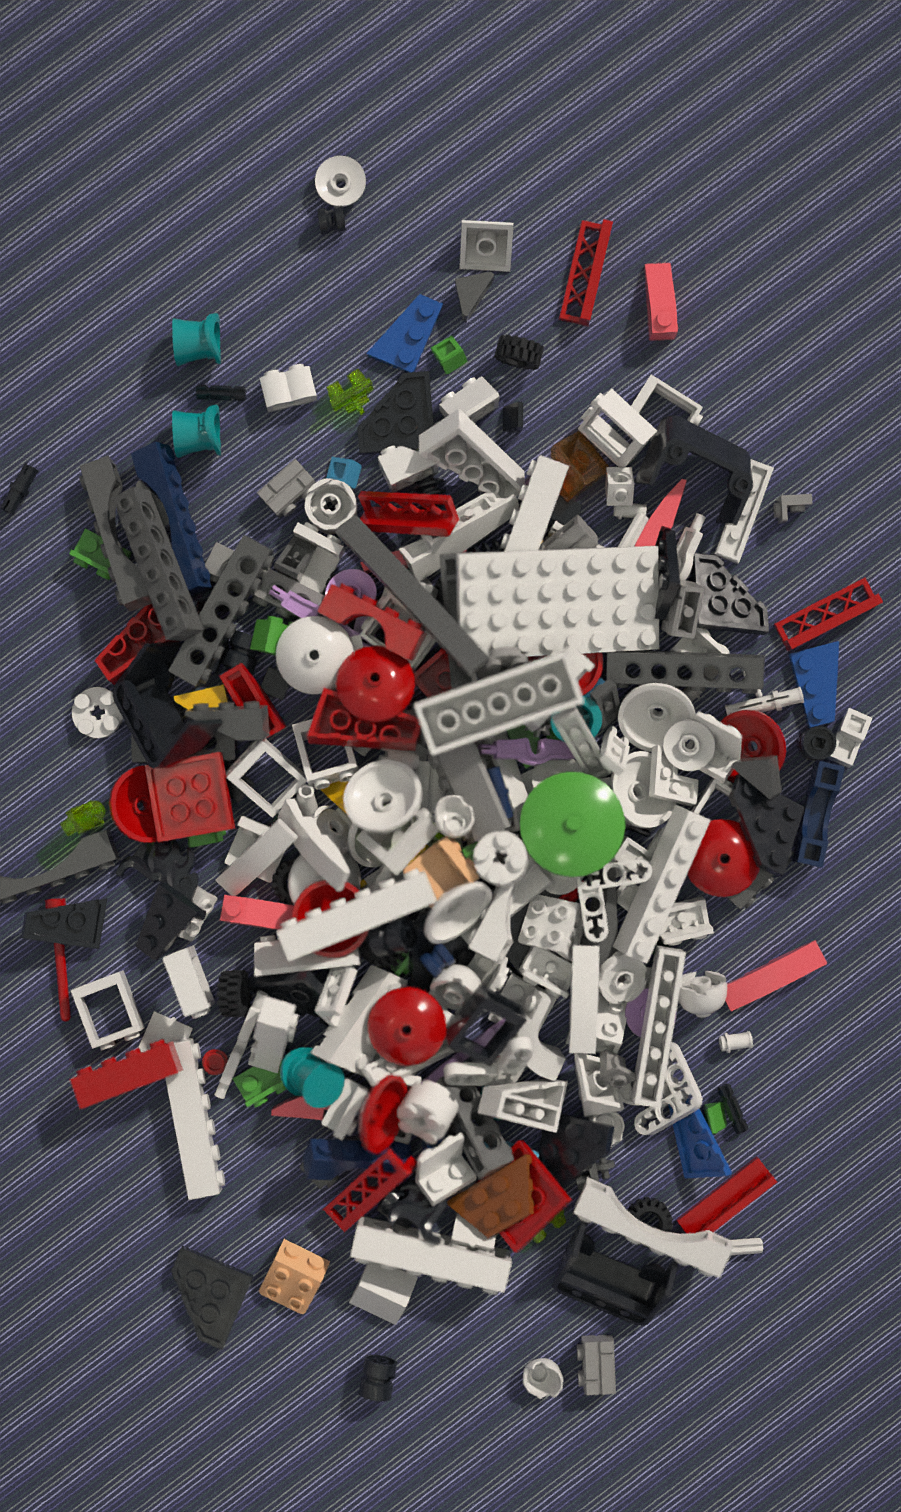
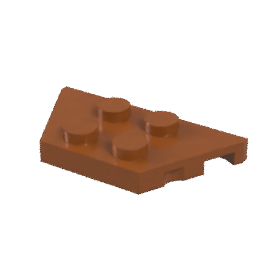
M530 1154L524 1155L468 1188L465 1192L446 1201L448 1206L487 1238L499 1234L532 1215L534 1207L531 1197L533 1184L532 1179L529 1177V1163H532Z

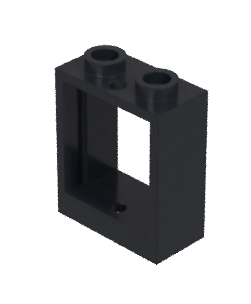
M480 984L447 1026L446 1039L448 1046L457 1053L462 1052L468 1055L477 1063L482 1062L491 1066L505 1049L508 1042L514 1038L526 1023L527 1018L522 1005ZM484 1009L506 1020L485 1047L464 1037L465 1033Z

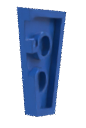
M419 294L366 353L367 356L406 373L415 372L443 308V304Z
M839 641L789 654L797 688L801 687L804 703H802L808 728L835 721Z
M687 1099V1100L685 1101V1103H686V1104H691V1103H690V1100H691V1099ZM668 1104L670 1115L672 1117L673 1108L670 1104ZM700 1109L673 1124L684 1178L722 1177L732 1174Z

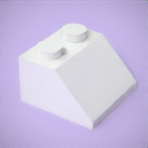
M482 376L477 380L473 377L462 385L463 389L456 394L452 391L441 399L442 403L439 404V410L446 418L457 409H460L475 423L499 406L500 396Z
M390 446L382 450V455L378 457L381 471L393 493L414 484L416 481L438 473L436 461L431 458L425 459L419 456V452L403 446L398 448Z

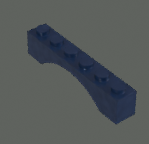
M155 441L131 453L137 477L146 482L156 492L164 505L171 529V546L192 597L212 588L209 580L210 573L205 566L202 556L203 549L198 543L195 533L196 526L189 513V502L181 486L182 479L175 466L174 452L170 445Z

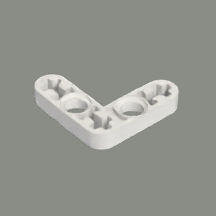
M636 859L606 864L603 867L605 885H599L600 880L592 881V886H587L586 882L581 881V877H577L586 937L590 941H603L608 934L602 888L647 881L652 875V867L648 861ZM638 863H642L644 868H648V872L644 873V878L639 879V876L634 874L630 875L631 881H625L626 871L623 865L629 864V870L636 869ZM612 867H617L622 872V878L618 882H611L607 878V871ZM596 871L591 875H599V872ZM589 897H596L600 901V908L596 912H590L585 908V901ZM602 913L603 919L597 920L599 927H604V932L600 933L599 938H595L594 934H589V929L593 928L592 920L587 922L586 915L596 916Z
M518 1037L510 1040L497 1063H493L491 1066L475 1062L449 1063L443 1068L444 1080L449 1085L494 1086L515 1083L533 1055L531 1040L527 1037Z
M671 1042L670 1049L672 1052L669 1053L670 1058H668L665 1076L672 1094L661 1100L660 1108L650 1106L636 1116L634 1121L635 1129L642 1135H654L697 1111L702 1104V1095L680 1047L674 1042ZM677 1069H680L684 1076L683 1080L677 1084L673 1079V1074ZM687 1095L693 1096V1098L690 1100L691 1104L685 1103V1101L688 1099ZM667 1104H670L673 1108V1115L669 1119L663 1115V1109ZM657 1118L659 1120L649 1123V1128L644 1127V1124L647 1122L646 1119Z

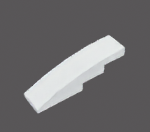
M285 799L278 819L280 818L298 835L293 844L321 877L334 889L342 891L350 871L332 835H322L313 817H303L295 799Z
M279 818L230 864L215 881L231 896L238 895L297 839L298 835Z
M572 946L569 1053H596L599 946Z

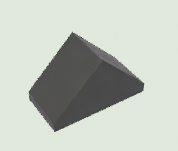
M491 271L455 279L457 298L464 322H468L493 284L495 274Z
M293 536L274 564L275 570L300 583L317 546Z
M777 756L744 758L733 762L731 765L734 770L770 800L779 796L782 792Z

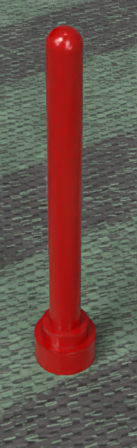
M66 898L45 900V909L66 905ZM54 943L60 1018L62 1021L67 1022L70 1020L71 1014L64 944Z

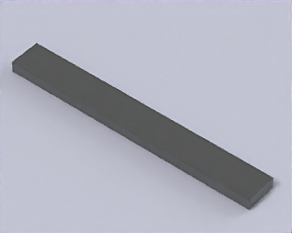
M356 514L335 529L336 534L469 677L490 661V657Z

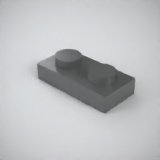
M611 679L596 686L590 693L591 700L598 705L602 714V730L618 718L620 708L617 686Z

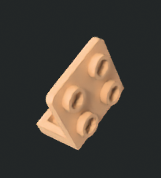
M447 836L440 838L403 869V874L417 868L419 872L425 870L437 900L450 889L475 882L479 878L476 873L475 864L469 858L465 860L460 853L461 847L453 838L449 839ZM435 903L430 904L429 907L432 909Z
M284 1239L259 1289V1293L297 1313L305 1314L323 1280L330 1261Z

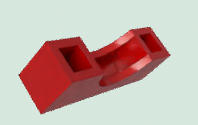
M343 583L339 587L331 584L317 612L345 626L359 617L369 616L375 618L384 629L386 636L385 648L408 660L414 661L427 636V633L421 630L423 626L410 618L407 623L398 618L400 613L387 606L383 611L376 607L377 601L366 595H363L362 599L353 595L355 590Z

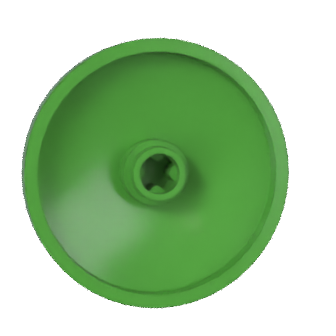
M581 772L559 773L540 782L528 795L520 815L521 839L530 857L543 869L563 877L586 876L603 868L618 852L625 833L624 812L616 794L600 779Z

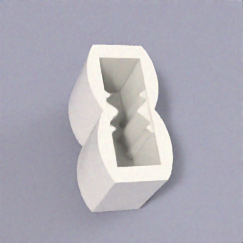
M296 364L290 366L289 371L280 373L279 370H271L265 372L264 377L260 378L268 412L317 400L309 366L304 367L303 364Z

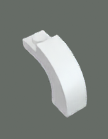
M535 987L532 995H529L525 1002L524 1013L527 1021L514 1038L527 1037L531 1040L533 1055L527 1066L536 1074L556 1081L566 1058L559 1048L545 1044L538 1039V1029L551 1000L544 990Z

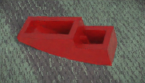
M243 663L219 676L236 706H244L243 703L249 701H259V705L268 706L270 736L287 727L269 697Z

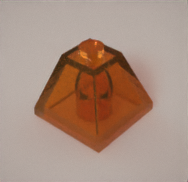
M580 431L575 432L551 447V459L569 466L559 492L567 502L580 495L606 475V467H609L608 464Z

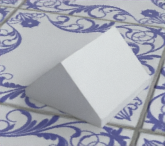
M462 220L460 269L510 272L513 223Z
M583 1053L574 1054L575 1071L584 1117L623 1110L624 1105L620 1089L600 1080V1058Z
M371 1261L370 1264L366 1265L349 1303L396 1325L407 1307L418 1277L407 1274L405 1270L397 1267L396 1270L384 1269L380 1263Z

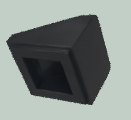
M516 402L504 406L503 431L521 432L523 430V403Z

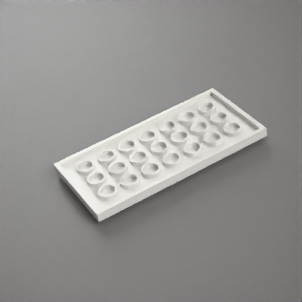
M658 546L456 554L458 624L488 656L492 655L491 650L508 646L519 648L522 654L525 652L527 656L556 654L570 645L574 646L580 653L659 649V619H655L659 592L657 571Z

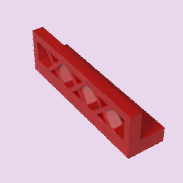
M603 219L602 224L582 220L559 320L589 326L613 221ZM585 228L600 232L599 239L591 245L584 238ZM583 243L585 248L580 251L581 245ZM596 247L595 254L592 251V248ZM588 251L593 259V264L583 270L578 262V258ZM576 267H577L580 272L575 275V271H576ZM591 270L590 277L588 278L586 273ZM583 276L588 286L586 290L577 294L572 284L574 280ZM570 292H572V294L574 295V297L571 299H569ZM585 295V299H584V303H583L580 297H582V296ZM576 300L582 308L580 317L566 314L567 306Z
M361 491L358 495L364 509L360 520L372 532L449 537L459 521L451 495ZM369 500L375 501L382 507H372ZM390 501L396 502L404 508H397ZM411 503H418L426 508V510L419 509ZM434 504H444L447 511H442Z
M863 578L775 623L774 626L784 646L789 651L883 603L879 593L874 595L866 578ZM862 585L868 599L861 603L851 600L853 589ZM848 592L847 598L841 597V595ZM833 599L845 602L843 611L839 614L828 611L830 602ZM826 603L824 610L818 608ZM849 603L855 605V606H853V607L847 609ZM812 610L823 613L820 624L816 626L805 623L808 612ZM803 615L802 621L796 620V618ZM826 615L832 616L831 618L825 620ZM788 622L799 624L798 634L788 639L782 625ZM804 626L810 628L802 632Z
M389 1148L323 1210L345 1232L405 1179L415 1168L417 1161L410 1156L402 1162ZM386 1159L396 1168L393 1172L384 1171L383 1162ZM367 1176L378 1177L379 1185L376 1187L368 1186ZM351 1191H361L363 1199L361 1201L352 1200ZM336 1204L346 1206L347 1214L344 1217L335 1210L334 1206Z
M756 1156L676 1220L686 1234L706 1230L714 1232L775 1185L777 1181Z

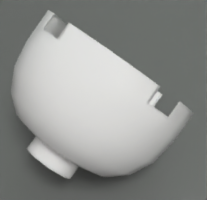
M453 964L450 967L443 968L442 973L438 977L433 978L429 994L444 1009L456 1010L455 1014H457L479 987L481 981L478 975L467 966Z
M705 971V976L695 977L696 972L682 975L678 1001L683 1009L696 1014L697 1017H708L723 1006L728 990L724 975L712 971Z

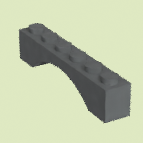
M107 455L81 465L82 475L79 476L83 489L88 491L89 498L86 499L89 510L95 514L97 520L93 522L94 528L98 536H102L104 544L100 546L104 557L109 559L111 567H108V573L111 580L116 582L118 590L115 591L118 603L124 605L130 612L152 604L139 567L129 560L118 540L116 507L112 498L121 493L123 485L116 464Z
M461 553L441 554L440 565L444 609L458 623L456 554ZM449 655L452 690L477 681L476 672L469 677Z
M104 830L81 838L76 848L63 862L43 874L29 878L0 876V901L4 905L18 900L16 896L18 894L26 892V895L30 896L41 892V886L49 883L51 888L66 883L65 878L74 875L75 879L90 875L89 869L99 866L101 871L115 866L113 861L120 859L111 831Z
M615 856L609 863H615ZM612 867L607 871V878L611 882H616L617 869ZM603 868L598 870L599 875H592V881L600 880L599 885L606 884L603 878ZM616 886L602 888L608 924L607 937L603 941L593 942L586 937L584 930L579 945L599 946V965H602L615 952L619 951L613 947L618 936L617 928L619 925ZM592 897L590 912H596L600 908V901L596 897ZM602 913L596 916H588L587 922L590 920L593 922V928L589 929V934H594L595 938H599L600 933L604 932V927H599L597 920L603 919Z

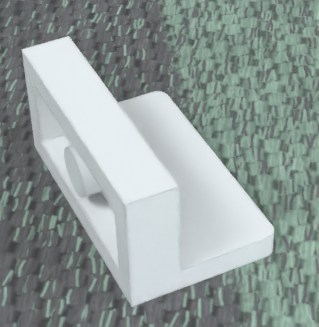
M352 965L332 967L330 969L315 1012L331 1027L338 1025L357 970Z

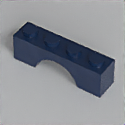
M823 761L814 762L792 862L823 868L828 846L829 819L834 801L840 792L845 766Z
M310 1139L303 1156L306 1180H332L338 1174L350 1169H367L389 1148L404 1162L410 1156L413 1157L410 1142L405 1144L393 1141L383 1152L372 1153L365 1149L361 1140ZM388 1159L383 1162L385 1172H393L396 1169ZM407 1176L405 1179H403L401 1182H406L408 1176Z

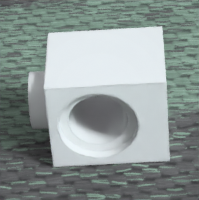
M606 467L605 492L607 506H633L634 479L632 467Z

